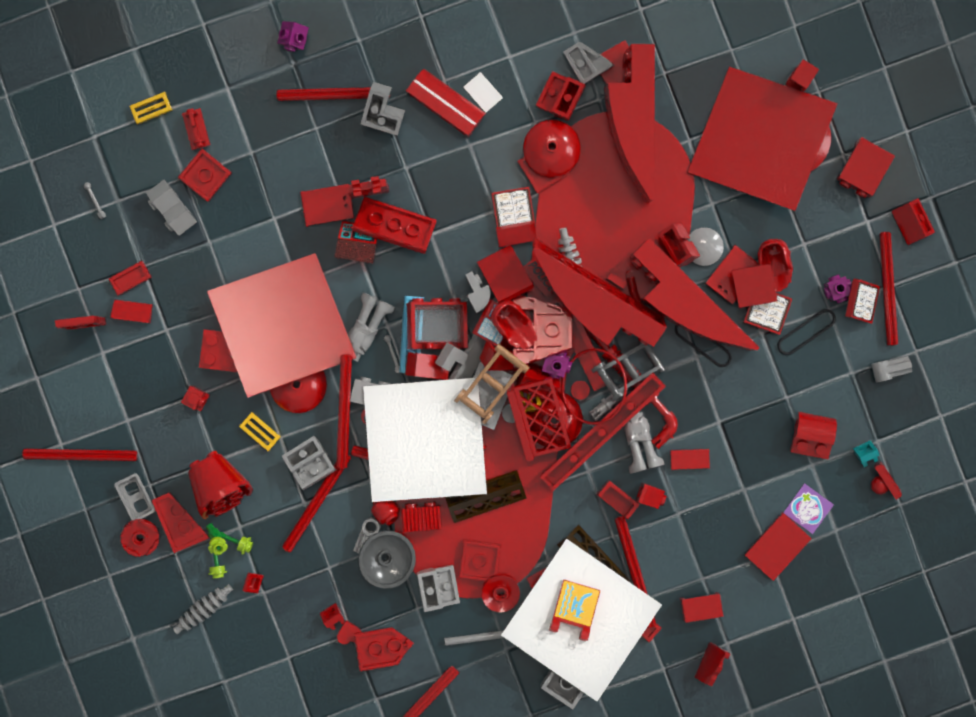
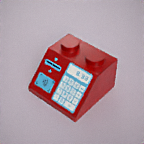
M490 299L472 333L485 341H491L494 346L500 344L505 349L512 350L514 346L508 343L491 321V312L498 303Z

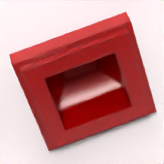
M248 572L244 580L243 591L258 594L263 575Z

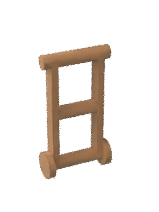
M500 344L494 349L496 354L467 391L462 389L454 400L456 403L461 401L482 417L484 425L494 413L492 408L521 372L526 373L530 368ZM499 355H502L518 368L505 386L486 373ZM481 379L499 392L486 410L467 397Z

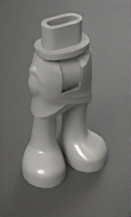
M362 292L360 298L363 303L360 315L356 319L354 327L348 333L356 355V359L353 360L357 362L361 355H364L371 346L382 318L386 314H391L395 309L394 306L379 300L370 324L367 326L365 323L378 299Z
M640 411L624 425L628 446L630 445L633 463L629 466L630 474L647 469L638 442L643 443L648 469L665 465L664 460L658 457L654 451L649 433L650 425L643 416V412Z

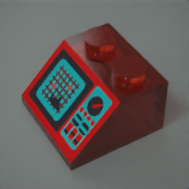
M342 221L335 258L374 264L378 239L352 231L354 223Z

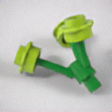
M210 523L206 526L208 536L211 539L208 549L210 553H213L215 566L209 567L210 573L208 575H212L213 579L222 578L227 571H225V565L219 566L218 555H221L228 548L224 539L238 544L237 551L242 552V555L245 552H250L253 542H251V537L246 538L243 536L240 541L220 532L218 528H215Z

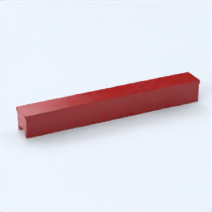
M652 372L625 398L622 408L611 420L595 425L540 478L554 491L666 386ZM620 403L613 410H611L602 420H605L608 417H610L617 410Z

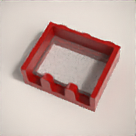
M413 298L412 302L406 303L408 340L406 350L443 349L447 342L458 349L468 348L467 302H461L460 298H451L449 302H442V298H432L431 302H424L423 298Z

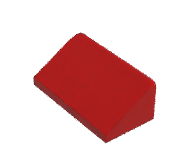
M114 300L110 318L151 323L153 304Z

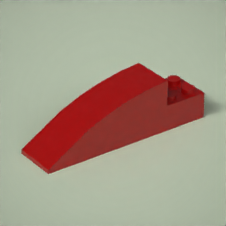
M631 44L626 49V52H624L623 60L624 63H627V68L623 75L624 83H607L604 87L605 104L609 126L622 164L645 203H649L654 200L655 44Z
M537 238L533 239V251L553 290L569 311L593 335L609 346L622 327L626 334L630 336L634 334L644 345L650 344L653 347L667 328L663 316Z
M650 238L630 256L633 259L631 263L638 270L642 268L646 272L644 276L651 283H657L641 299L655 312L673 324L704 339L750 351L760 348Z

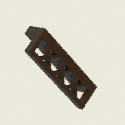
M516 470L487 480V494L445 497L454 523L527 499L518 471ZM520 489V494L514 496L510 495L511 492ZM495 497H501L500 501L493 502L492 500ZM478 503H482V504H483L482 507H479V508H475V507H474L475 504H478ZM460 509L465 510L464 513L455 515L454 511Z
M577 525L557 544L560 548L565 540L568 539L588 554V548H592L595 551V556L592 557L600 562H605L608 568L630 582L626 575L580 525ZM576 532L582 537V542H578L574 537Z

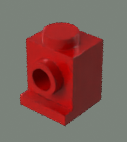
M190 386L181 403L201 412L210 394L195 386Z

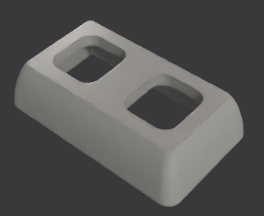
M137 473L115 483L114 486L131 520L142 519L155 512L154 505ZM136 482L139 492L130 496L125 486ZM144 499L148 508L139 513L136 511L134 503Z

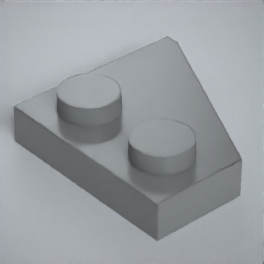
M582 42L576 43L563 52L578 79L584 84L615 66L614 63Z

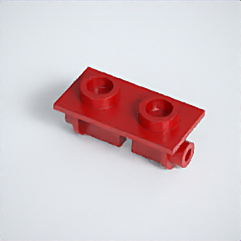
M193 108L188 109L185 113H182L191 149L195 150L210 146L201 108L196 110Z

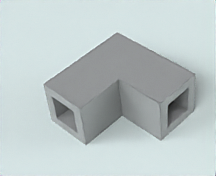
M447 342L435 363L450 371L455 361L464 365L469 354Z

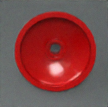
M545 120L536 124L527 133L523 152L527 164L534 172L545 177H559L575 167L580 157L581 145L577 133L571 126L559 120ZM549 144H555L556 148L554 150H550L548 147Z
M320 371L296 380L300 382L299 388L294 387L295 381L270 390L272 398L282 409L292 413H304L314 409L321 403L326 393L327 380L324 371Z
M558 391L557 397L569 440L572 443L579 435L583 423L570 414L564 404L562 392ZM565 393L567 404L572 412L583 419L579 404L574 398ZM547 401L543 408L552 412L555 408V403ZM535 410L534 412H527V414L533 417L537 410ZM540 411L536 419L545 423L550 415ZM558 420L555 424L550 421L548 425L557 429L560 421ZM533 422L530 429L538 434L543 426ZM545 428L541 436L550 440L554 432ZM558 434L553 441L558 445L566 443L565 438ZM538 439L537 443L546 447L547 443Z

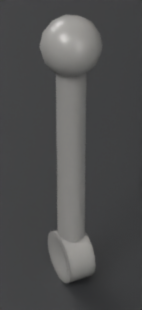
M86 182L84 188L89 192L98 211V217L103 219L106 215L101 210L91 190V184Z
M386 335L384 341L387 342L395 363V372L399 373L400 366L391 344V336Z

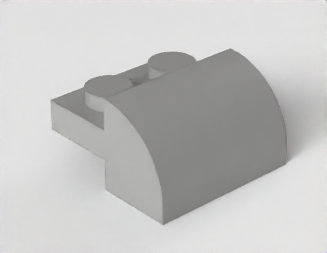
M471 271L465 275L473 290V293L467 295L476 314L486 308L490 300V289L488 285L481 288L480 286L483 283L479 275H474Z
M315 436L282 455L302 490L309 488L336 471L327 452Z
M453 565L428 568L416 573L424 612L460 603Z

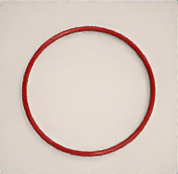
M592 348L578 353L570 362L573 363L580 355L591 351L603 352L616 361L624 378V394L617 410L605 420L588 422L576 416L567 404L564 393L565 376L562 377L561 392L564 404L574 418L585 424L598 425L611 420L622 408L627 394V378L624 368L613 354L603 349Z

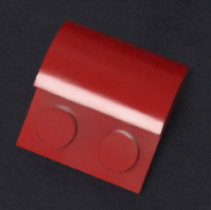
M552 71L536 103V107L553 114L557 118L569 121L586 85Z
M798 412L790 451L792 453L829 459L836 437V419Z

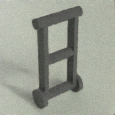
M639 341V346L617 358L619 362H622L633 381L627 384V389L648 377L652 372L658 371L660 374L666 370L649 344L644 345ZM643 348L655 367L640 376L628 357ZM615 360L607 365L605 362H602L592 369L593 373L597 372L613 395L611 398L612 402H615L624 394V386L617 389L605 371L617 364Z

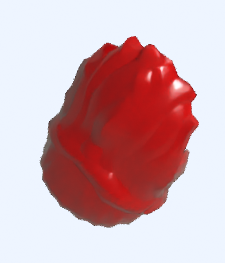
M768 239L759 247L758 265L771 263L776 292H781L788 287L792 279L791 251L783 240Z
M505 300L499 302L493 308L491 321L498 332L515 348L529 349L537 338V330L520 305L513 301Z

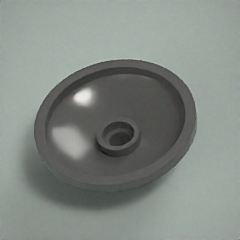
M381 531L370 536L362 545L358 557L359 569L363 577L370 584L379 588H393L404 583L412 574L416 562L415 550L411 542L405 536L395 531ZM383 554H387L386 560L381 559Z

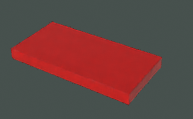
M364 196L352 231L425 254L437 220Z

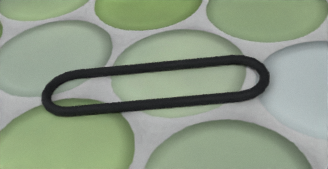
M829 309L821 310L779 340V351L784 355L793 354L832 327L836 321L834 312ZM824 312L832 314V323L790 352H784L781 349V342L817 316Z
M675 325L676 335L683 341H685L687 344H689L691 347H693L695 350H697L699 353H701L703 356H705L707 359H709L711 362H713L715 365L719 367H726L730 364L732 359L731 353L718 342L712 341L714 344H716L718 347H720L728 354L729 360L726 364L717 363L715 360H713L711 357H709L707 354H705L703 351H701L699 348H697L695 345H693L691 342H689L687 339L681 336L677 330L678 326Z

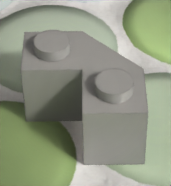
M162 180L146 193L150 199L148 201L149 205L154 211L158 209L166 219L164 224L170 232L174 230L180 236L197 222L190 210L182 203L179 196L165 180Z

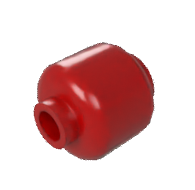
M394 501L372 503L371 513L379 524L389 526L399 518L400 510Z

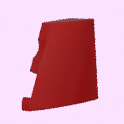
M709 642L695 678L709 686H713L718 674L722 670L724 658L728 659L730 653Z

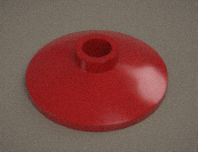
M497 575L491 577L482 588L484 604L495 612L511 610L516 606L520 598L519 586L509 576ZM503 589L504 592L502 594H498L497 590Z

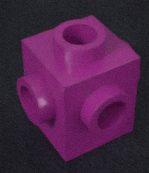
M282 21L277 44L284 46V50L295 52L296 49L304 50L309 27L296 22Z
M839 274L828 278L829 282L825 283V288H823L826 298L830 302L836 300L837 304L848 300L847 296L850 295L852 286L850 279H846V276L840 278ZM838 285L841 286L842 292L837 291Z
M567 352L545 358L542 371L549 373L548 376L560 379V376L564 377L565 373L570 372L572 362H569L570 356H567ZM559 362L561 365L556 366L554 363Z

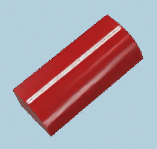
M423 69L406 90L408 95L468 138L486 115L484 111L426 69Z

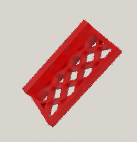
M552 377L516 386L514 383L511 384L507 389V396L526 461L534 460L536 456L571 448ZM548 383L551 388L547 395L538 390L541 385ZM529 389L533 393L529 399L521 396L520 390ZM535 394L545 398L540 406L531 401ZM547 400L555 403V408L552 412L543 408ZM528 405L538 409L533 417L525 411ZM540 411L550 415L545 423L536 419ZM552 417L560 421L557 429L548 425ZM533 422L543 426L538 434L530 429ZM545 428L554 432L550 440L541 436ZM558 434L565 438L566 443L558 445L553 441ZM538 439L547 443L544 449L536 450L535 444Z

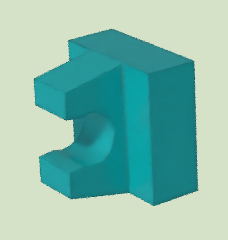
M871 441L853 448L855 455L864 467L868 466L867 461L871 459L874 462L878 461V456H880L878 449Z

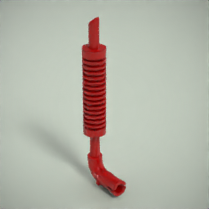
M590 336L601 349L608 351L616 358L623 355V353L620 354V350H617L618 348L615 344L610 347L596 336ZM605 353L602 355L605 360L608 359V363L614 360ZM620 362L622 367L624 368L627 382L633 381L632 377L630 376L622 362ZM616 364L612 366V368H616L615 371L618 370L617 373H620V376L622 377L623 374L619 365ZM643 379V380H641L640 382L636 383L635 385L631 386V388H634V389H635V388H636L639 384H641L645 379ZM657 394L649 403H652L664 416L663 419L666 425L662 427L663 430L651 442L655 444L659 441L655 446L660 449L670 438H674L673 435L677 431L678 422L672 411L669 412L658 400L657 396L659 394Z

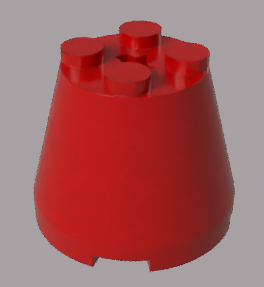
M217 451L209 453L206 456L207 458L202 461L196 460L189 465L191 469L188 472L198 512L203 519H207L208 515L213 514L217 517L241 504L240 501L245 495L250 496L253 492L249 481L222 454H218Z

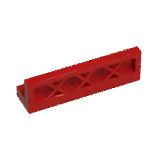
M572 316V320H574L572 347L577 355L584 350L594 348L584 325L575 316ZM591 351L580 355L578 359L593 390L596 391L606 386L599 374L592 372L595 366L602 363L597 352Z

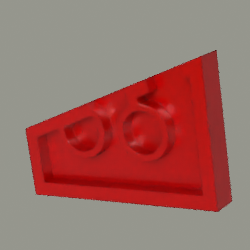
M171 493L152 500L174 553L210 538Z

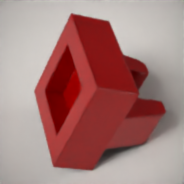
M336 603L320 613L323 624L327 628L335 630V623L338 621L341 624L345 623L341 610Z

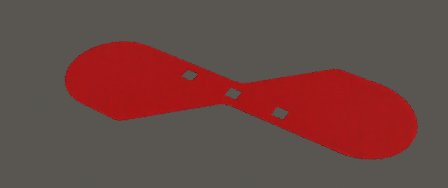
M607 112L597 113L571 126L580 140V157L575 167L569 171L570 174L539 193L535 225L536 237L559 252V247L563 246V244L558 245V240L561 238L559 229L566 227L568 235L574 239L570 244H576L577 247L572 251H578L580 254L574 257L581 258L582 263L579 265H582L588 271L629 296L631 295L627 278L633 277L634 274L641 299L657 283H651L644 276L646 272L642 268L638 270L631 263L633 259L630 256L650 238L673 261L658 233L673 223H682L688 235H690L695 191L694 175L687 173L691 163L678 139L663 125L655 121L654 200L645 203L622 164L611 133ZM532 251V259H533L534 257H536L534 251ZM610 273H614L626 281L627 284L623 290L606 280ZM534 283V288L529 290L527 295L529 298L532 297L544 303L560 299L555 291L548 297H545ZM585 327L589 337L595 336ZM573 347L569 352L570 357L575 352ZM504 371V372H507V373H509V374L514 375L516 371ZM560 377V389H559L560 392H561L562 377ZM565 377V381H564V392H565L566 377ZM515 379V381L513 382L515 386L517 385V380H516V379ZM523 392L524 398L528 399L527 393ZM507 397V399H506V402H505L503 408H504L506 405L510 404L508 397ZM502 411L494 430L482 425L483 445L487 446L484 451L486 481L517 470L527 499L456 523L452 519L445 497L396 500V505L399 507L400 512L398 514L399 518L394 522L395 532L405 536L415 550L416 562L413 572L416 574L428 568L453 565L458 594L461 598H482V588L485 584L484 581L458 578L464 539L501 544L498 575L509 576L516 583H519L529 574L540 559L548 537L553 491L540 476L557 462L558 451L536 456L534 460L526 461L516 423L505 421ZM552 417L551 422L555 424L558 420ZM538 443L535 444L536 450L545 448ZM520 489L511 492L510 495L514 496L520 494ZM495 497L492 501H500L501 497ZM426 502H436V505H440L442 529L403 532L401 508H405V504L416 503L417 507H422ZM478 503L475 504L474 507L479 508L482 507L483 504ZM460 509L454 512L455 515L464 513L465 510ZM503 589L497 590L498 594L504 592Z

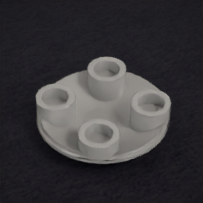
M699 228L689 235L690 239L688 241L694 243L700 254V257L692 262L701 266H708L720 259L724 244L721 236L715 230Z

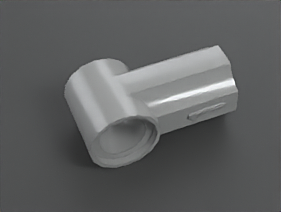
M908 356L871 364L876 383L912 372V364Z
M375 517L367 518L362 525L353 549L358 554L364 542L373 534L378 533L381 528V524H379ZM368 522L375 523V531L367 529Z

